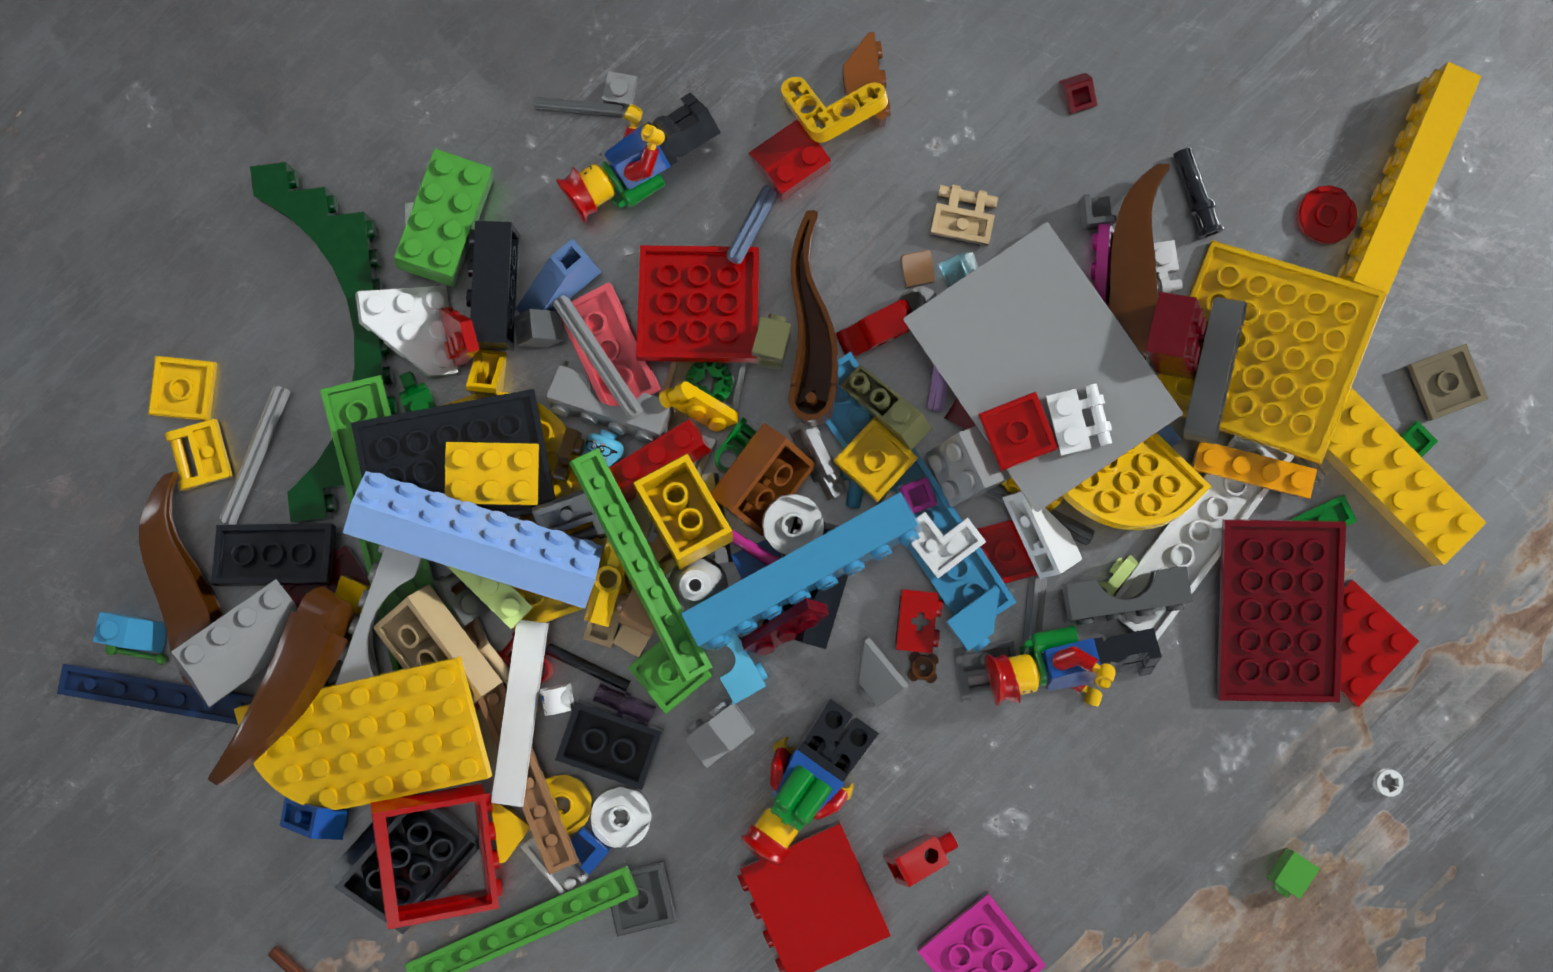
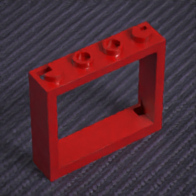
M481 783L370 803L388 930L499 909L498 896H502L503 890L501 879H495L494 869L500 868L498 852L497 850L492 851L491 840H496L494 822H489L488 812L493 811L490 793L484 792ZM474 802L485 890L397 906L386 817Z

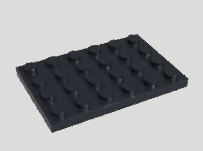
M534 389L351 423L362 478L366 471L381 473L390 479L403 483H412L419 488L445 494L446 442L539 444L538 505L556 499ZM476 504L491 511L503 512L510 517L531 514L532 507L538 506Z

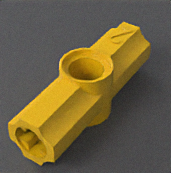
M608 538L584 616L585 621L610 627L626 573ZM607 571H613L617 576V583L612 588H607L602 583V576Z

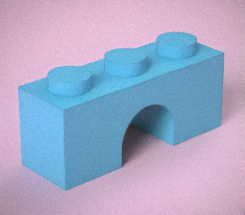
M735 634L729 637L731 643L726 645L735 655L734 667L726 674L720 676L734 704L766 687L764 680L768 678L761 663L754 664L749 655L751 652L743 650L741 642L743 637L740 638L739 635Z

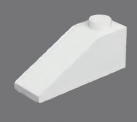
M1022 491L1002 497L1040 579L1059 575L1082 560L1070 531L1045 507L1036 512Z

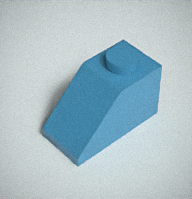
M997 585L990 587L945 620V623L966 651L974 649L975 652H978L991 642L988 637L994 633L1000 593Z
M99 612L93 642L121 648L164 653L167 631L165 623L117 612Z

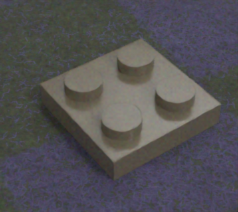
M1467 344L1407 365L1429 421L1488 399Z

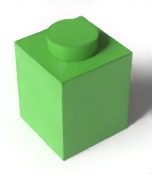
M1286 848L1267 878L1275 883L1272 889L1288 899L1290 895L1301 899L1320 868L1295 851Z

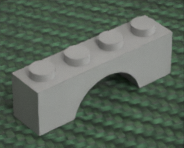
M559 365L546 395L549 407L560 416L567 417L572 415L591 426L600 424L606 426L608 430L615 434L624 435V433L636 436L637 440L645 444H649L664 435L674 415L673 407H663L659 397L643 393L637 398V401L643 408V412L636 418L630 419L625 415L620 406L604 404L593 396L587 374Z

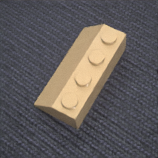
M429 584L406 597L373 626V629L403 669L461 656L473 704L502 683V680Z

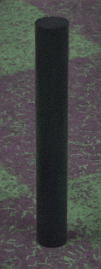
M549 643L545 650L546 655L624 692L627 691L631 681L554 644Z

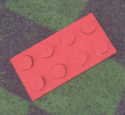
M606 283L571 301L636 399L643 393L654 395L662 391L649 362L637 361L636 359L637 336L611 283ZM561 318L599 401L610 406H619Z

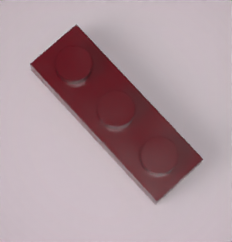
M805 598L741 639L743 650L754 652L758 655L771 654L776 647L784 642L792 641L796 638L797 634L805 629L816 626L818 621L828 616L827 604Z

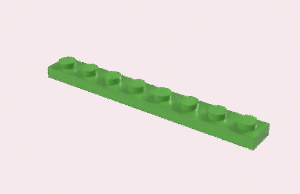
M599 448L572 460L569 464L682 682H687L712 668V665L703 648L698 647L681 613L684 611Z
M627 865L405 964L407 972H465L637 896L639 891Z

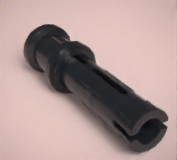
M1184 148L1175 152L1173 156L1192 205L1189 212L1191 216L1195 217L1200 231L1197 234L1199 239L1222 232L1225 228L1218 221L1214 210L1216 207L1215 201L1209 199L1192 148Z

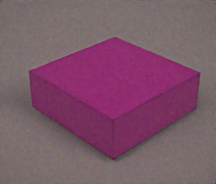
M927 477L898 488L906 498L914 514L938 505Z

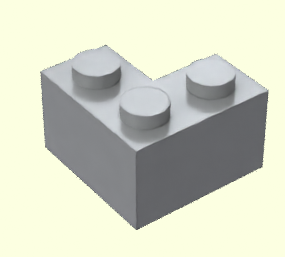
M725 700L709 712L712 717L705 723L699 719L686 729L689 735L684 740L706 768L728 751L731 752L755 733L753 725L733 701L729 704Z

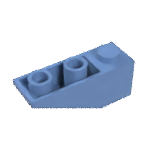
M572 238L549 257L516 309L520 314L528 309L556 311L553 306L554 300L558 299L561 295H565L569 299L572 298L602 272Z

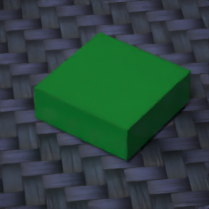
M1418 420L1413 421L1400 434L1421 457L1438 442Z

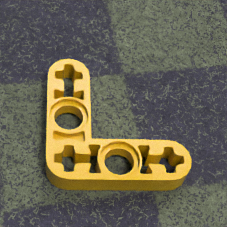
M791 77L781 85V92L786 105L811 139L819 143L835 138L882 111L888 104L886 90L882 84L877 82L864 85L826 108L803 78ZM795 90L798 93L800 92L801 96L798 99L796 94L793 92ZM807 106H815L812 112H801ZM846 109L855 110L854 113L849 116L840 115ZM819 120L824 128L817 127L816 122Z

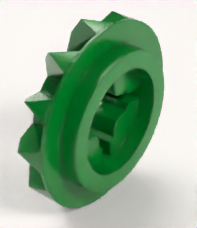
M696 362L692 364L685 377L686 382H689L720 402L725 401L732 391V374L727 365L722 362ZM705 370H708V374L712 378H722V380L713 384L712 395L707 386H696L700 381L705 380Z

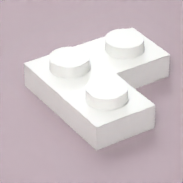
M924 512L917 518L923 531L918 533L920 538L911 543V545L938 579L986 541L968 518L943 536L926 512Z

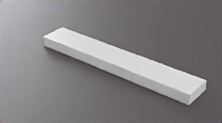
M520 620L516 624L491 803L518 807L524 805L549 623Z

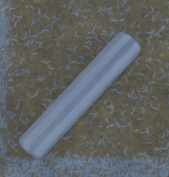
M765 185L760 190L727 252V259L735 264L742 263L777 197V191L774 188Z

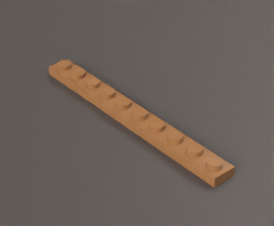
M464 582L451 587L454 595L467 589ZM479 618L462 628L477 648L483 642L488 641ZM503 680L502 683L478 701L497 749H499L507 685ZM531 747L522 810L547 871L551 875L578 863L579 859L537 757Z

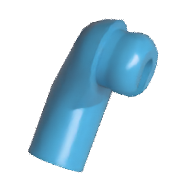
M841 470L840 477H843V480H850L846 506L860 508L863 490Z

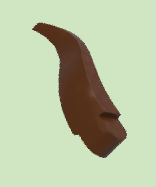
M1157 164L1136 181L1123 200L1113 235L1109 309L1145 360L1147 359L1146 347L1158 300L1152 232V208L1158 187L1169 172L1170 164Z
M808 210L799 226L791 254L790 272L798 320V345L788 402L799 420L804 424L816 426L826 423L833 414L838 387L839 359L835 330L828 310L812 277L810 264L811 246L818 221V213L815 210Z
M175 471L164 474L157 482L144 506L139 523V546L142 560L164 619L170 653L224 615L210 584L179 539L172 518V496L179 476ZM180 671V675L185 684L192 687V685Z
M321 586L311 590L301 601L297 612L292 611L290 613L266 674L243 720L208 776V780L219 787L225 786L247 770L304 714L330 676L348 641L344 636L354 616V609L350 603L327 587Z

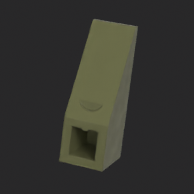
M859 365L840 385L851 398L873 418L875 417L910 450L932 429L921 411L862 365Z

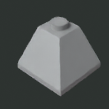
M864 637L861 640L858 683L862 688L858 690V693L868 705L874 702L879 707L907 687L908 683L869 637Z

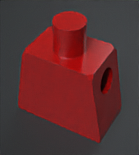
M950 831L938 838L935 835L925 834L884 855L883 858L896 883L911 887L948 865L949 860L946 854L957 849L958 844ZM928 850V857L925 860V852Z

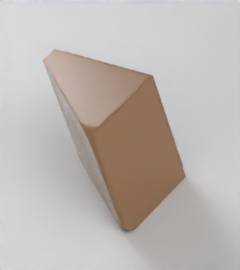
M930 250L905 254L900 257L906 288L935 282Z

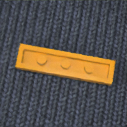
M1198 441L1191 465L1197 472L1305 499H1311L1317 469L1219 444L1214 445Z

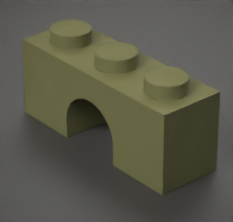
M769 314L768 318L761 316L752 350V356L757 357V363L753 364L782 371L791 336V324L786 323L787 318L776 314Z

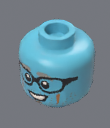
M601 429L600 434L591 433L588 435L581 456L599 448L610 468L621 461L625 447L621 442L616 441L618 438L617 434Z

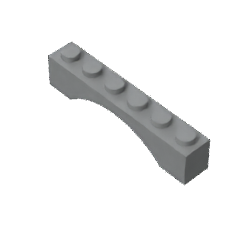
M379 545L377 552L382 553L380 562H374L368 575V579L372 581L370 590L364 589L358 603V606L363 608L360 617L355 616L348 633L353 635L350 644L346 643L339 657V660L344 661L341 670L336 669L334 671L329 686L381 674L373 648V626L378 609L392 591L416 575L423 558Z

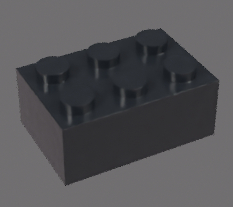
M578 700L574 704L555 760L642 790L664 729Z

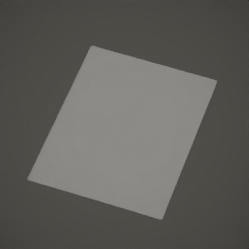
M1048 222L903 319L987 442L988 439L978 417L979 413L1036 391L1055 437L1045 397L1076 389L1079 400L1088 398L1085 386L1097 384L1099 394L1104 397L1105 404L1103 409L1106 420L1111 423L1112 431L1110 436L1112 444L1100 446L1098 435L1089 437L1091 450L1060 457L1059 450L1007 469L1036 512H1039L1183 415L1177 403ZM1091 409L1083 410L1082 413L1086 427L1095 425Z

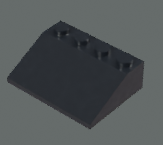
M446 807L386 817L397 906L435 899L480 849L479 837ZM372 822L334 864L329 873L334 888L386 922ZM410 926L395 929L404 934Z

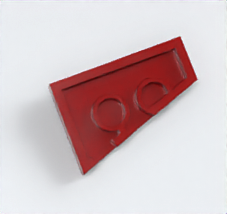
M451 306L440 308L439 311L448 341L444 342L447 359L453 360L454 367L466 364L479 351L472 320L465 315H459V311H453Z

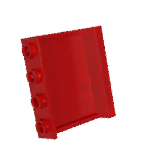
M839 820L829 824L828 828L789 845L787 848L789 854L785 856L781 866L768 863L762 859H758L748 865H745V863L740 865L741 874L737 875L743 891H750L754 902L750 903L755 918L757 920L762 918L766 926V930L762 932L769 948L775 946L779 955L775 962L780 972H814L891 936Z

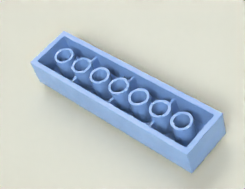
M368 471L365 472L353 497L343 533L584 609L596 579L603 546L588 539H579L567 535L560 530H551L538 526L532 521L516 519L500 511H491L479 507L472 502H463L447 497L441 492H431L419 488L412 483H403L387 478L381 473Z

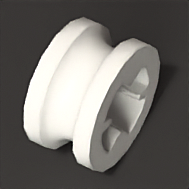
M1382 768L1374 774L1372 785L1379 794L1394 797L1402 791L1404 780L1397 771ZM1385 775L1394 779V785L1390 784L1392 787L1390 790L1381 785V781L1386 780L1384 778Z

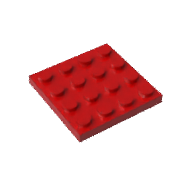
M640 245L637 361L757 363V357L752 356V350L758 331L759 247H750L742 263L735 264L727 259V252L730 246Z

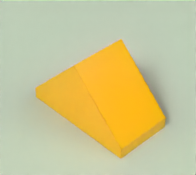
M479 349L469 373L466 391L472 395L485 394L495 396L503 392L507 352Z
M492 803L493 811L491 812L496 831L499 863H504L512 856L530 831V827L526 817L512 806Z

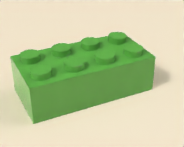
M434 148L394 256L397 269L455 287L470 246V229H475V221H479L493 182L492 167Z

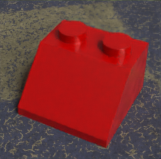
M797 119L748 153L770 186L777 191L776 194L781 201L796 193L831 167V159L819 142L811 139Z

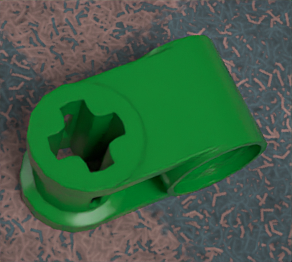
M744 417L736 424L727 436V439L715 453V466L723 474L730 467H724L720 463V456L728 452L734 454L737 458L757 432L747 424V419Z

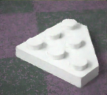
M446 285L358 291L355 294L359 324L368 331L371 330L399 356L405 357L415 365L418 371L425 377L449 376L459 373L458 366L454 367L453 360L447 359L444 349V342L448 341L439 309L449 307Z

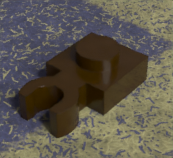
M566 427L553 478L565 482L568 481L571 470L569 463L575 459V456L580 457L585 440L581 439L582 433L580 431Z

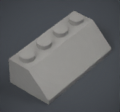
M275 579L171 651V660L210 708L269 666L289 615L292 611L297 612L298 608Z

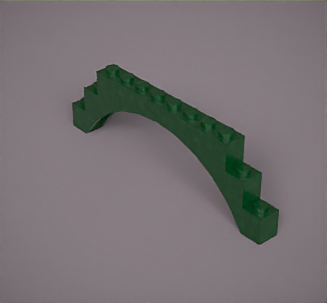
M286 162L250 166L253 196L298 225L316 243L337 276L347 299L354 331V372L352 382L382 375L391 414H396L398 411L395 396H391L390 384H394V374L392 367L387 364L386 356L390 355L391 349L371 330L368 331L359 324L355 296L358 291L384 290L382 280L377 278L376 267H380V256L378 249H374L373 238L377 237L375 221L370 220V217L365 212L334 215V213H338L337 199L326 187L296 190L295 188H299L298 173ZM333 438L317 463L287 492L290 522L292 523L334 519L333 512H336L337 504L335 495L331 494L330 489L345 488Z

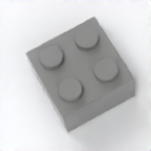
M977 426L955 434L925 453L950 507L974 499L1011 478L1007 470L1000 471L989 443Z

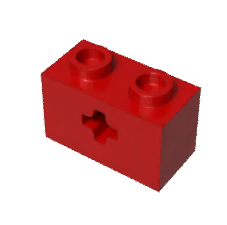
M900 589L894 649L933 653V647L938 648L940 630L935 629L936 617L941 618L943 600L938 599V593ZM918 612L922 613L923 619H927V624L921 625L920 631L917 630L915 624L911 623L912 618H917Z

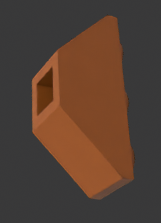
M869 32L843 65L842 79L845 96L869 83L877 82L882 84L884 88L887 87L885 70H879L878 59L883 58L881 41H875L874 32ZM889 99L887 106L882 111L868 118L878 127H885L886 117L891 116Z

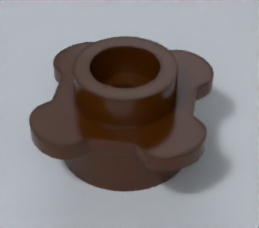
M919 652L911 653L909 656L911 669L907 673L908 678L911 681L921 679L926 680L928 683L935 682L937 679V674L935 673L936 664L939 662L937 655L933 653L929 655H921ZM922 664L926 666L925 670L920 669Z

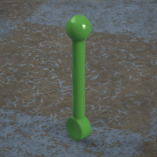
M106 645L105 652L108 655L118 653L153 660L159 665H163L167 661V656L163 653L154 655L112 645Z

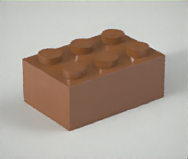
M763 423L711 491V495L715 501L736 518L763 536L762 519L769 504L779 496L795 494L817 464L787 437Z

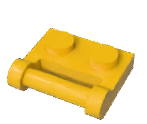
M217 419L207 420L165 433L167 443L171 444L180 481L177 483L180 491L192 490L199 486L233 477ZM187 437L198 476L195 477L191 475L182 441Z

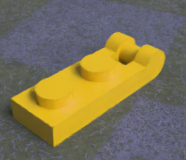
M689 382L679 383L675 386V389L668 388L659 393V400L663 407H674L712 431H722L726 427L738 423L737 411Z

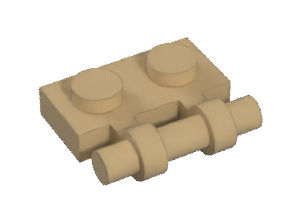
M952 184V187L940 185L938 196L948 198L949 202L948 205L936 203L930 234L988 246L995 215L983 213L984 207L996 208L998 197L987 195V191L978 190L977 193L963 190L961 186ZM958 201L975 204L974 211L958 208Z

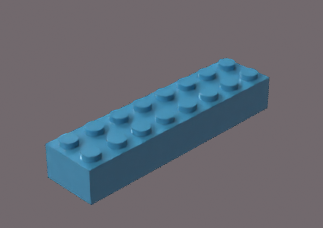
M900 492L681 613L698 647L718 650L731 643L729 637L740 633L743 636L758 628L756 622L762 619L770 621L783 613L785 606L789 604L796 605L805 598H812L810 593L814 590L821 589L825 591L839 583L836 578L843 574H848L849 576L857 574L866 568L863 563L872 558L876 562L886 558L893 553L891 551L892 547L898 544H902L904 547L920 538L918 533L923 531L906 498Z

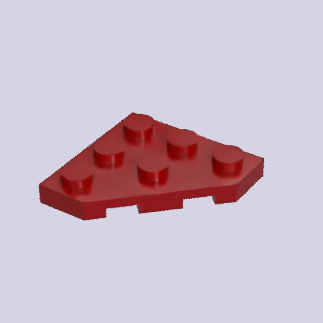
M1350 579L1344 584L1340 693L1355 707H1360L1415 647L1419 640L1353 579Z

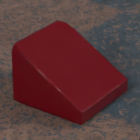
M1087 73L1059 81L1069 114L1098 106L1093 79Z
M956 398L944 419L963 431L975 427L976 424L958 398Z

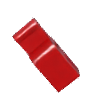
M898 300L835 334L844 354L846 355L851 352L854 358L871 349L910 332L911 330L903 319L913 311L908 300Z

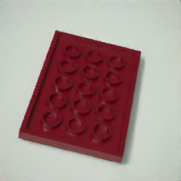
M1222 519L1217 699L1219 701L1340 703L1346 545L1345 521Z

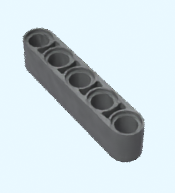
M1220 297L1214 298L1185 422L1184 439L1214 445L1217 441L1247 307L1245 301Z

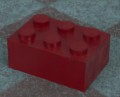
M1159 292L1146 347V353L1158 374L1193 380L1194 373L1198 370L1201 353H1199L1201 343L1204 342L1208 325L1206 324V317L1203 316V308H1200L1196 297Z

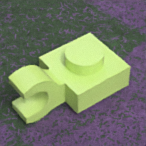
M1131 555L1125 561L1119 558L1109 570L1113 576L1108 581H1099L1098 583L1108 591L1109 595L1114 597L1118 588L1136 568L1139 561Z

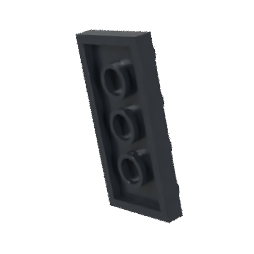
M332 523L217 525L211 584L214 586H267L276 579L281 586L331 585L336 526Z

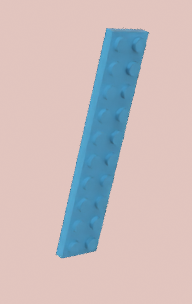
M851 352L839 359L835 407L831 418L826 422L829 430L843 450L873 419L867 411L840 387L859 366ZM913 448L910 451L918 459L889 490L898 494L900 493L899 487L927 477L938 505L914 515L918 518L926 512L944 536L963 522L955 508L950 507L938 482L916 449ZM886 494L878 501V504L884 500ZM907 545V548L952 615L993 585H997L1000 590L996 616L1017 602L981 547L937 579L912 545Z

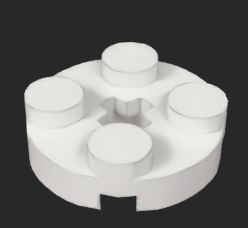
M798 494L779 496L769 504L764 512L762 519L763 535L775 550L788 555L822 536L824 522L821 512L816 504L805 496ZM793 516H797V522L801 524L800 529H794L792 533L787 532L788 526L785 525V521L787 519L791 520Z
M618 786L603 792L594 802L591 811V825L595 836L605 845L614 848L631 847L639 843L647 834L652 818L650 806L646 798L637 790L626 786ZM615 810L620 812L626 810L628 812L626 818L629 822L626 825L622 822L618 825L615 824Z

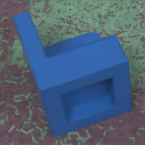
M586 825L582 826L571 839L579 862L582 863L580 868L588 875L591 874L611 849V847L602 843Z

